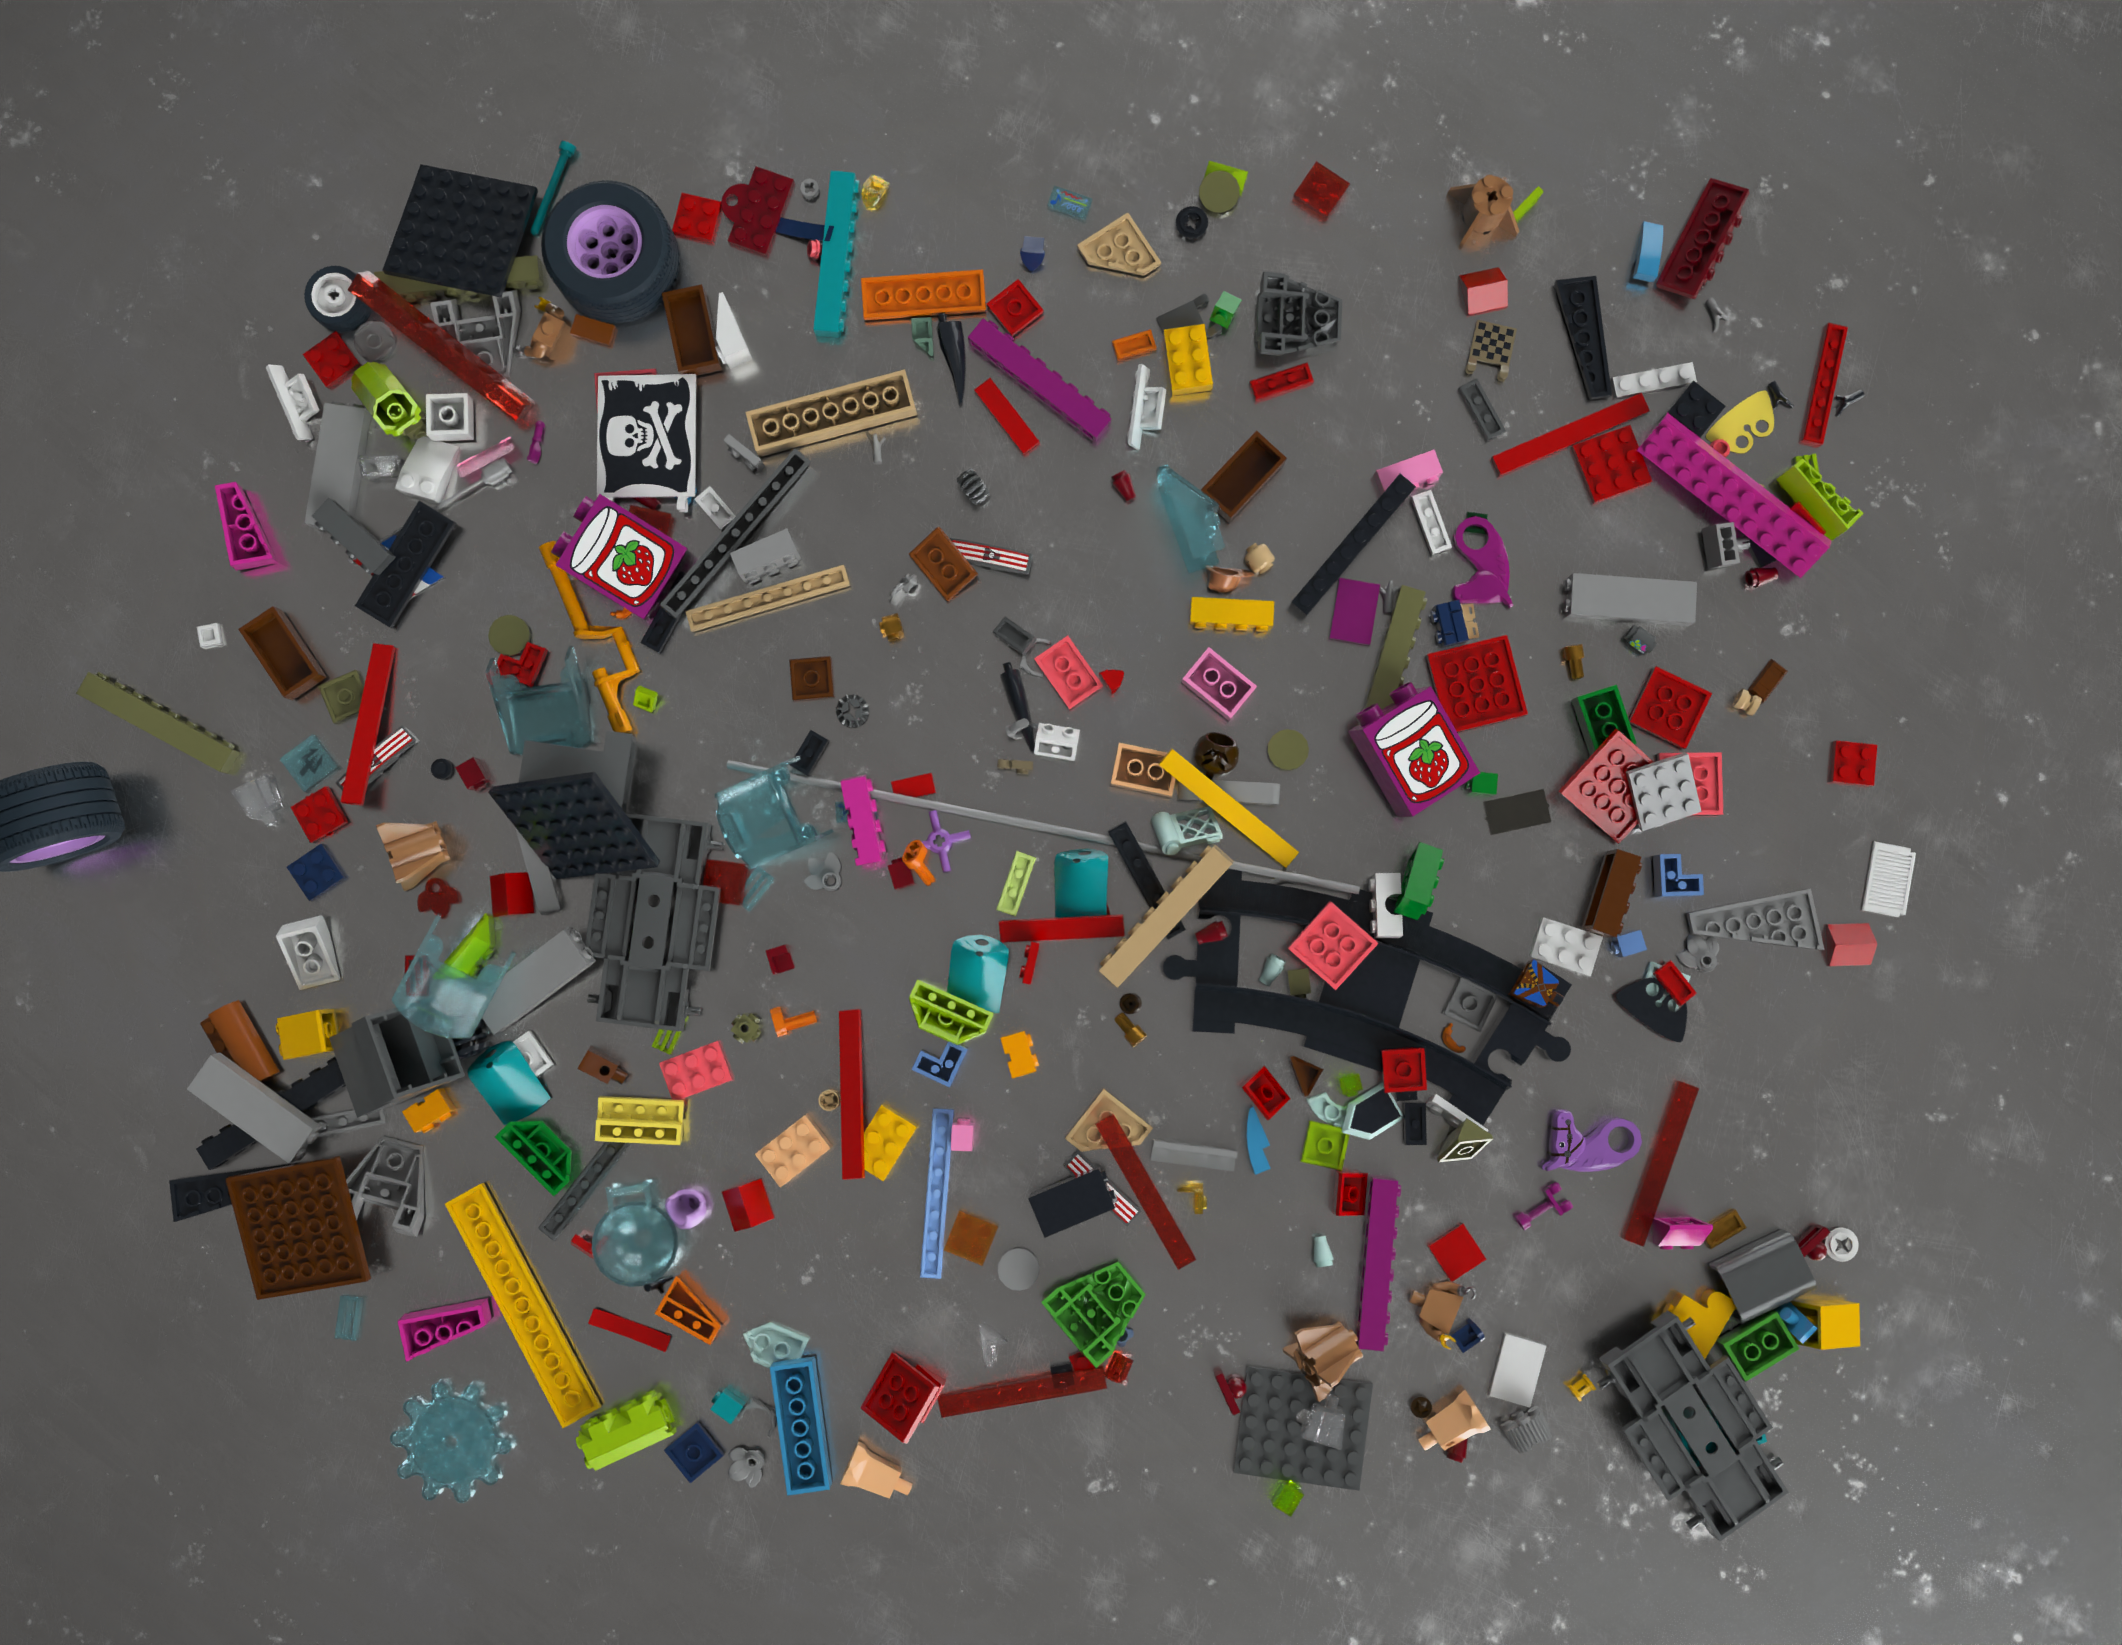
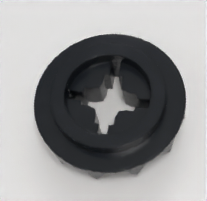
M1189 206L1183 208L1178 213L1176 228L1182 237L1185 236L1189 239L1199 238L1206 232L1208 218L1202 209ZM1188 218L1192 221H1198L1195 223V230L1191 225L1186 226L1189 221Z

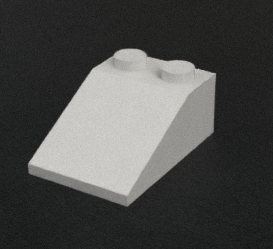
M721 292L718 299L716 329L718 346L715 348L723 364L727 363L729 368L732 369L753 359L725 295Z
M425 436L417 439L400 471L395 489L404 495L440 504L443 502L460 447L442 441H432Z
M322 915L282 925L276 938L299 990L340 980L331 935Z

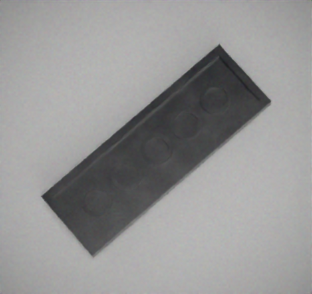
M419 500L389 549L396 558L380 575L374 574L355 607L386 626L393 628L455 527L456 522Z

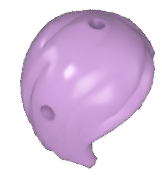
M696 1189L679 1190L665 1201V1209L669 1218L680 1229L693 1228L706 1215L707 1206L705 1198Z

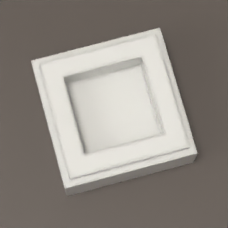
M213 623L197 627L200 647L205 648L223 644L220 624Z

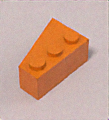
M679 1276L675 1277L654 1313L709 1345H712L723 1326Z

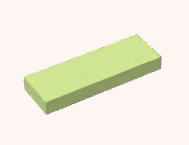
M1016 851L996 910L1016 917L1036 857Z

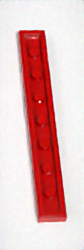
M1639 393L1496 454L1491 459L1498 475L1502 476L1650 412V409L1643 394Z
M373 643L340 801L343 804L364 805L395 653L393 645Z
M857 1009L839 1011L843 1180L865 1179L861 1010Z

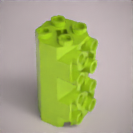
M367 362L354 371L351 378V389L387 435L399 436L408 426L420 421L421 416L419 414L421 409L385 364Z
M655 1389L643 1394V1397L639 1398L638 1401H636V1398L625 1402L619 1408V1411L614 1407L604 1412V1415L600 1416L599 1419L597 1416L586 1420L580 1426L579 1436L575 1438L578 1448L584 1452L586 1467L588 1469L594 1468L596 1471L674 1435L677 1432L676 1426L672 1428L671 1423L675 1422L674 1415L665 1398L660 1399L662 1394L660 1392L656 1393Z

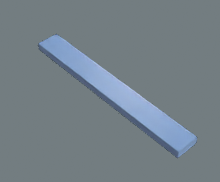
M933 1108L920 1269L921 1278L941 1279L954 1109Z

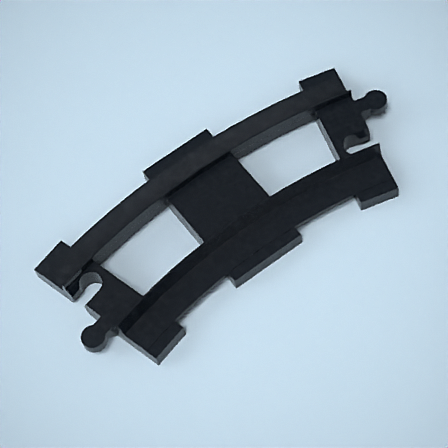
M1227 869L1198 901L1197 919H1210L1214 916L1225 918L1230 928L1228 937L1222 941L1202 943L1200 945L1196 939L1195 960H1185L1181 956L1172 955L1167 957L1162 965L1163 973L1169 979L1179 980L1184 976L1194 977L1193 1032L1235 1034V1023L1297 1033L1305 1035L1302 1043L1303 1047L1382 1072L1381 1050L1424 1047L1426 1080L1449 1091L1450 1094L1446 1101L1482 1126L1504 1092L1512 1088V1080L1502 1073H1494L1489 1068L1488 1058L1493 1051L1497 1049L1504 1051L1510 1060L1520 1066L1526 1062L1535 1046L1543 1050L1549 1060L1555 1062L1566 1060L1571 1053V1046L1565 1038L1553 1036L1545 1031L1548 1025L1551 1026L1550 1019L1558 1007L1548 1002L1545 1007L1538 1008L1508 995L1523 969L1478 946L1431 927L1430 922L1433 912L1426 911L1425 915L1422 914L1418 920L1402 915L1403 936L1400 938H1374V933H1371L1370 922L1373 920V912H1370L1369 907L1370 900H1373L1372 893L1361 889L1359 894L1350 893L1347 900L1293 887L1242 880V871ZM1387 898L1385 901L1387 911L1394 915H1400L1394 913L1396 901ZM1331 901L1378 942V945L1336 990L1325 980H1322L1316 1001L1281 993L1237 987L1241 916L1308 926L1327 903ZM1420 960L1466 979L1508 1001L1471 1061L1440 1045L1399 1028ZM1544 967L1559 981L1555 991L1565 997L1572 984Z

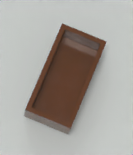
M700 284L663 292L662 297L679 374H696L698 376L723 370L720 357L715 348L717 341L707 294L703 285Z
M1256 430L1200 490L1199 496L1230 523L1285 464L1287 458Z
M272 606L238 629L284 698L293 701L327 678L281 609Z
M1619 849L1606 852L1582 930L1605 938L1617 937V934L1622 932L1624 925L1622 918L1629 910L1630 903L1628 899L1636 887L1634 882L1636 874L1638 875L1642 868L1641 856Z

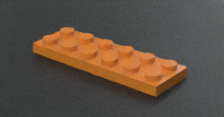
M983 269L861 278L864 320L934 316L942 313L948 315L986 312Z

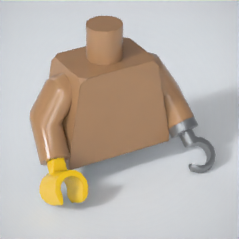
M538 297L540 303L538 306L534 305V307L544 312L533 334L531 345L524 346L519 351L518 349L521 346L517 345L514 348V354L517 356L523 354L524 356L542 358L544 355L549 357L566 322L562 321L564 311L561 308L551 304L550 301L542 297Z
M1445 1281L1434 1283L1432 1287L1427 1286L1423 1294L1414 1290L1410 1294L1409 1302L1418 1306L1416 1314L1419 1316V1323L1425 1332L1438 1342H1441L1444 1348L1451 1349L1446 1345L1448 1339L1456 1342L1453 1337L1449 1336V1332L1463 1296L1468 1295L1469 1291L1472 1290L1473 1296L1471 1299L1476 1298L1477 1293L1473 1287L1466 1289L1465 1286Z

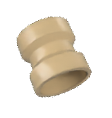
M1742 688L1736 695L1732 706L1736 709H1743L1746 714L1753 716L1759 708L1762 698L1757 695L1752 696L1749 694V691Z
M834 1089L823 1091L818 1099L820 1107L826 1111L836 1109L841 1103L840 1093Z

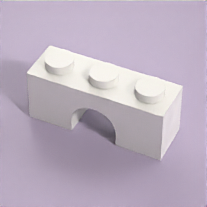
M1375 873L1372 879H1369V891H1372L1373 900H1370L1369 903L1370 912H1373V920L1370 922L1371 933H1374V938H1400L1403 936L1402 915L1389 913L1385 907V901L1388 897H1398L1401 894V873Z

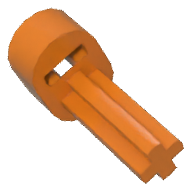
M914 840L906 847L902 861L909 869H914L922 881L929 886L931 882H935V878L923 863L927 854V848L920 840Z
M780 1006L770 1009L777 1037L788 1035L790 1030L817 1023L814 1010L784 1019Z

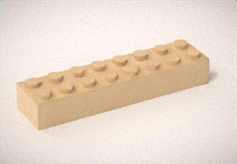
M905 369L745 412L754 447L759 457L917 415Z
M1216 844L1212 848L1209 845L1199 855L1202 859L1198 863L1194 861L1186 869L1187 875L1183 879L1180 876L1171 886L1173 891L1170 894L1166 891L1157 901L1159 906L1156 909L1151 907L1142 917L1145 921L1142 924L1137 922L1128 932L1130 937L1128 939L1124 937L1114 947L1116 952L1113 955L1109 953L1100 963L1102 968L1099 972L1117 988L1233 864L1234 861Z

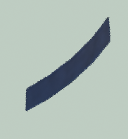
M781 217L776 233L823 241L825 225ZM829 226L824 241H830L834 226Z

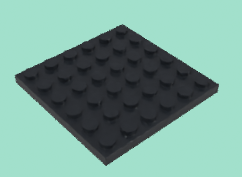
M420 164L382 269L386 275L502 298L538 193L535 186Z
M595 772L492 786L488 792L540 860L548 866L556 879L595 875L596 873L605 874L655 868L660 863L656 854Z

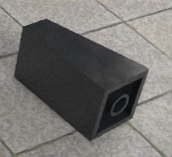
M1099 1166L1030 1194L1028 1200L1044 1238L1116 1208L1115 1203L1118 1200L1114 1190L1110 1191L1107 1183L1110 1181L1105 1170L1101 1171Z

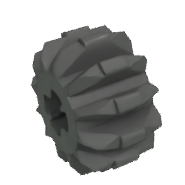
M969 468L957 478V483L973 504L977 505L983 502L990 495L988 488L973 469Z

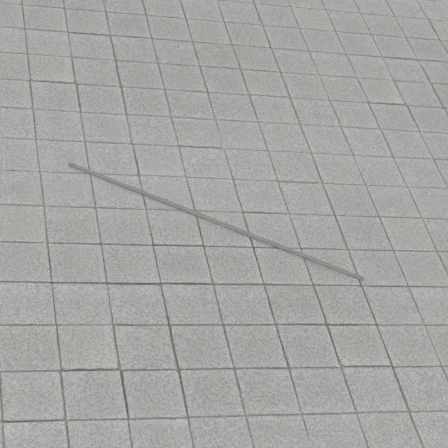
M730 760L727 762L728 769L842 791L840 782ZM875 789L870 791L873 798L1116 846L1111 836ZM1138 842L1143 852L1199 862L1202 859L1199 856L1200 854L1181 850L1175 855H1165L1160 846ZM1236 861L1228 868L1353 894H1359L1360 886Z

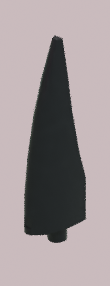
M942 313L938 315L939 323L936 328L939 344L952 375L958 404L961 405L966 372L961 321L947 322L946 314Z
M1011 662L1003 664L1005 672L1000 675L1016 721L1023 718L1029 721L1028 727L1021 729V732L1031 752H1033L1035 748L1034 734L1020 671L1013 669Z

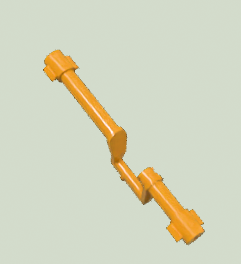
M556 541L544 543L539 546V550L547 569L551 571L574 628V636L579 639H604L610 636L614 638L626 670L608 676L606 668L603 667L594 670L592 675L595 680L594 686L598 687L608 712L607 718L612 730L629 734L633 729L625 710L621 708L617 698V689L620 681L634 676L640 671L631 650L630 642L627 640L623 627L588 626L567 572L556 566L559 557L551 553Z

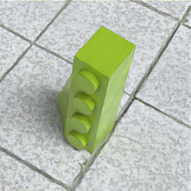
M1802 458L1784 471L1776 480L1779 482L1780 487L1791 496L1794 503L1799 501L1826 530L1824 535L1832 541L1848 530L1864 513L1859 508L1854 510L1849 505L1851 501L1847 497L1841 498L1835 493L1836 488L1831 483H1824L1821 480L1822 475Z

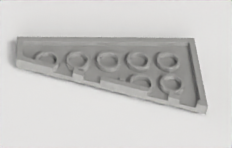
M1811 889L1687 913L1691 934L1825 950Z

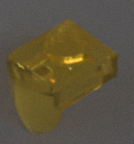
M873 174L863 183L861 196L867 209L874 207L879 202L880 198L889 190L890 183Z
M1203 1183L1188 1184L1177 1189V1192L1193 1193L1194 1214H1203V1209H1207V1196H1203Z

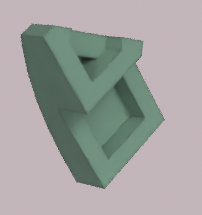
M932 317L911 318L912 339L930 356H934Z

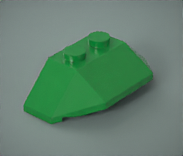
M511 1121L495 1136L553 1197L570 1182L572 1150L543 1121Z

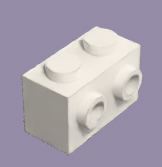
M1039 723L1034 754L1075 761L1080 730Z

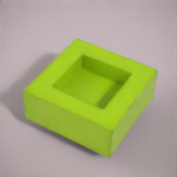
M639 685L635 691L633 705L652 713L656 707L658 693Z

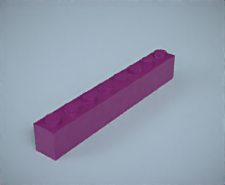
M983 318L968 336V343L1096 443L1111 425V415L1105 409L1097 408L1090 397L1086 395L1083 397L1079 394V390L1073 384L1065 383L1058 372L1055 370L1051 372L1047 369V365L1040 358H1033L1026 347L1023 345L1019 347L1015 344V340L1008 333H1001L998 330L999 327L991 320L987 322Z
M1370 1176L1356 1334L1358 1338L1356 1344L1359 1349L1384 1351V1345H1388V1333H1385L1386 1324L1390 1323V1311H1387L1388 1303L1392 1301V1290H1389V1284L1393 1282L1394 1269H1391V1261H1394L1396 1256V1249L1393 1248V1239H1397L1398 1231L1397 1227H1395V1218L1399 1217V1206L1396 1203L1397 1197L1401 1195V1184H1398V1180L1392 1178Z

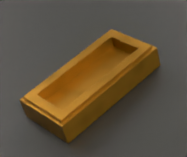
M1732 1209L1709 1223L1713 1225V1230L1704 1241L1709 1249H1713L1746 1229L1747 1227L1736 1209Z

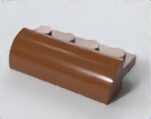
M239 1000L213 1011L208 1015V1018L200 1023L216 1053H222L261 1083L266 1082L280 1072Z

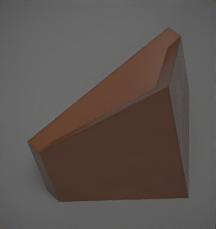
M1290 1055L1288 1058L1302 1096H1309L1324 1069Z

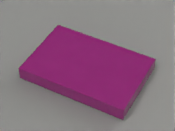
M1339 578L1329 639L1370 646L1380 584Z

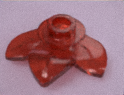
M431 878L426 883L425 891L419 894L417 906L419 912L432 909L439 918L443 919L449 912L450 904L458 903L459 898L456 890L447 886L444 880L441 878ZM436 884H438L440 887L438 892L434 891V886Z

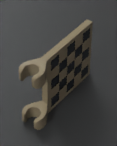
M1477 320L1465 373L1473 374L1477 361L1500 366L1497 380L1504 382L1509 372L1517 329Z

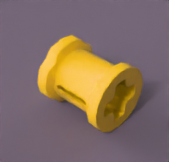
M1585 1374L1575 1384L1567 1386L1579 1402L1591 1390H1596Z

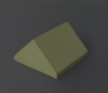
M1466 1118L1445 1139L1437 1160L1438 1162L1472 1159L1493 1140V1137L1490 1133Z

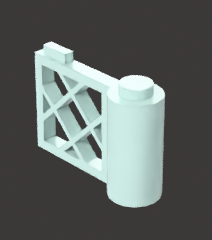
M1210 806L1172 815L1168 812H1159L1151 818V824L1165 855H1175L1183 847L1205 842L1212 844L1223 839L1222 832ZM1208 814L1209 818L1206 821L1198 818L1199 816ZM1185 819L1189 822L1187 825L1178 823V821ZM1196 823L1202 827L1200 830L1191 828V826ZM1206 828H1209L1214 830L1216 833L1207 834L1204 833V831L1206 830ZM1188 832L1195 836L1194 838L1185 839L1184 835Z

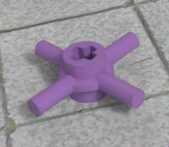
M937 810L930 811L928 813L933 831L929 834L927 840L922 841L927 849L929 848L932 852L939 854L943 873L948 872L951 869L947 851L951 848L952 842L971 838L970 832L967 830L949 834L946 830L941 829ZM938 836H941L942 839L945 838V842H942L941 847L938 844H934Z

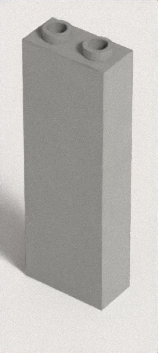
M332 401V404L324 403L304 524L311 528L320 529L315 525L316 520L312 515L328 498L335 500L355 518L371 421V414L365 409V406L359 404L345 406V403Z
M1579 573L1571 574L1565 581V591L1568 592L1563 608L1568 618L1690 626L1695 623L1697 582Z
M573 927L562 930L470 1000L493 1035L506 1030L596 962L593 952L585 946L577 930Z
M222 1053L210 1055L187 1088L192 1094L289 1164L297 1160L300 1161L306 1155L307 1150L305 1149L309 1143L312 1144L319 1136L317 1132L321 1125Z

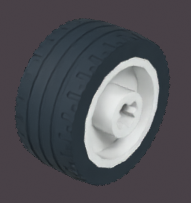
M341 266L324 267L311 276L305 287L304 299L308 311L316 321L332 331L341 333L354 331L366 322L372 312L373 299L370 289L355 272Z

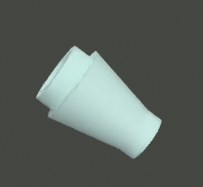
M1271 954L1266 959L1259 981L1270 986L1285 969L1286 961Z
M1326 1236L1313 1238V1263H1316V1268L1332 1266L1334 1258Z

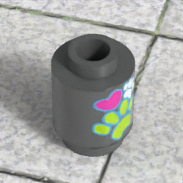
M1633 625L1624 637L1629 645L1642 654L1650 653L1657 644L1655 642L1656 637L1640 626Z

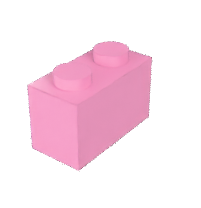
M958 1118L957 1122H953L951 1132L952 1151L972 1152L974 1148L975 1123H970V1119Z

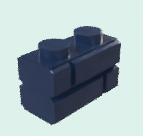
M1460 600L1437 604L1432 608L1433 611L1430 612L1433 624L1436 623L1438 630L1435 632L1437 643H1441L1442 648L1466 643L1469 640Z

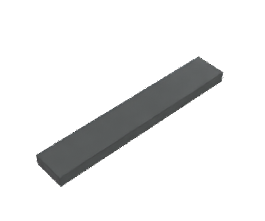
M605 1142L538 1229L550 1239L556 1241L631 1143Z

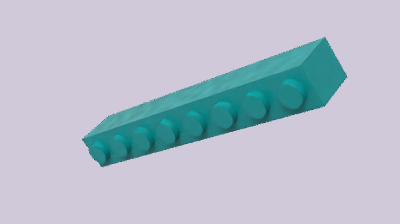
M832 170L830 172L813 328L815 336L840 338V333L844 332L845 320L842 319V314L847 310V300L844 299L845 292L849 291V280L846 277L847 272L851 271V260H849V252H853L851 232H855L856 221L853 220V213H857L858 208L855 194L859 193L860 181L857 180L856 174L853 172ZM829 226H834L830 241H824Z

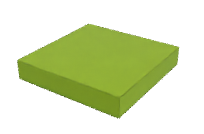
M1309 1120L1300 1161L1342 1171L1350 1134L1342 1133L1341 1127Z

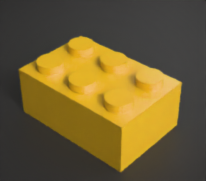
M1205 324L1165 329L1164 341L1172 396L1213 390Z
M883 1103L864 1132L865 1170L884 1181L919 1125Z

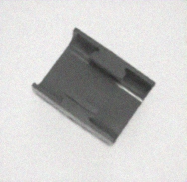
M1783 1229L1709 1263V1267L1715 1269L1721 1276L1739 1313L1734 1319L1741 1324L1817 1288L1815 1279L1796 1240L1788 1231Z

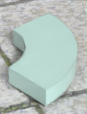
M1326 1092L1306 1098L1310 1109L1317 1117L1330 1125L1342 1128L1347 1113V1106L1335 1104L1330 1100Z

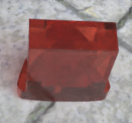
M1114 1352L1104 1376L1126 1387L1128 1384L1126 1378L1134 1360Z

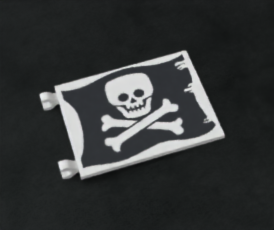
M696 374L598 376L597 497L601 494L613 502L615 498L678 497L677 510L679 512H688L687 498L695 497Z

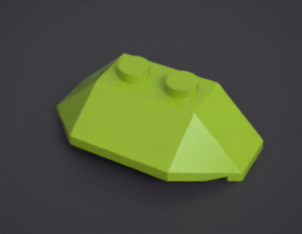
M485 913L439 969L431 976V979L469 978L477 974L480 970L479 965L483 960L487 961L493 955V948L496 946L494 917L492 914Z
M918 979L909 996V1002L918 1028L956 1045L986 1033L994 1015L990 1011Z

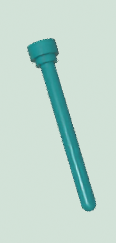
M563 140L560 142L558 148L560 150V157L531 227L533 235L539 233L566 162L571 156H574L577 147Z

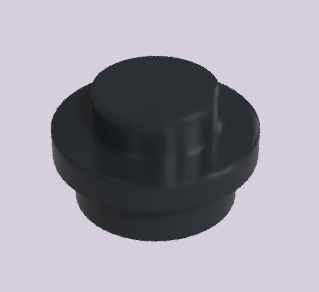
M437 759L431 765V773L435 778L446 779L452 773V765L446 759Z

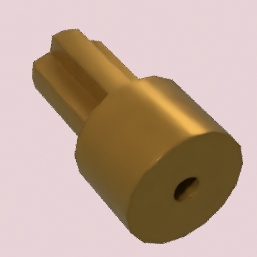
M1577 644L1564 647L1565 659L1569 660L1572 679L1583 678L1584 672L1581 659L1584 658L1583 645Z
M1120 1013L1114 1019L1126 1035L1124 1037L1132 1047L1137 1046L1147 1037L1140 1026H1135L1125 1013Z

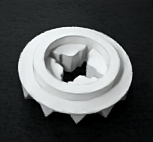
M1835 1228L1830 1231L1831 1233L1824 1239L1828 1256L1840 1262L1852 1259L1859 1247L1856 1235L1846 1228ZM1835 1239H1838L1840 1241L1844 1240L1843 1245L1845 1246L1844 1248L1846 1250L1842 1248L1836 1249L1838 1243Z

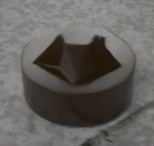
M1127 993L1120 999V1008L1126 1014H1135L1141 1009L1142 1001L1135 993Z
M1418 1395L1412 1398L1410 1410L1416 1417L1425 1418L1431 1413L1432 1405L1427 1397Z

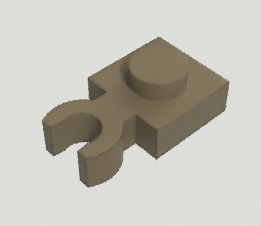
M998 759V769L1016 770V774L1028 775V771L1033 772L1032 761Z

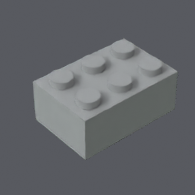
M787 528L730 553L739 576L745 583L749 582V584L761 580L760 577L766 574L770 576L778 573L779 569L784 566H795L799 563L798 560L802 559L794 539Z

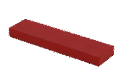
M991 378L974 389L976 395L1023 455L1040 443Z

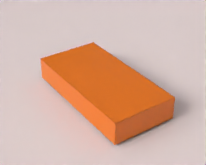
M1151 329L1112 341L1117 362L1157 350Z

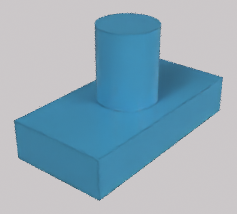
M1791 1302L1775 1310L1780 1315L1787 1329L1802 1344L1818 1329Z

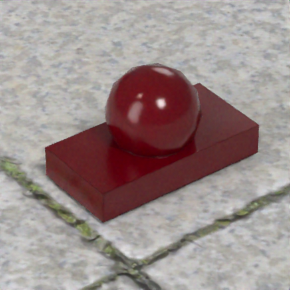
M1816 1225L1797 1243L1804 1257L1807 1255L1814 1261L1825 1258L1827 1248L1822 1240L1831 1233L1826 1227Z
M1221 1369L1214 1372V1376L1232 1415L1240 1413L1235 1399L1245 1395L1247 1391L1245 1381L1235 1377L1227 1383Z

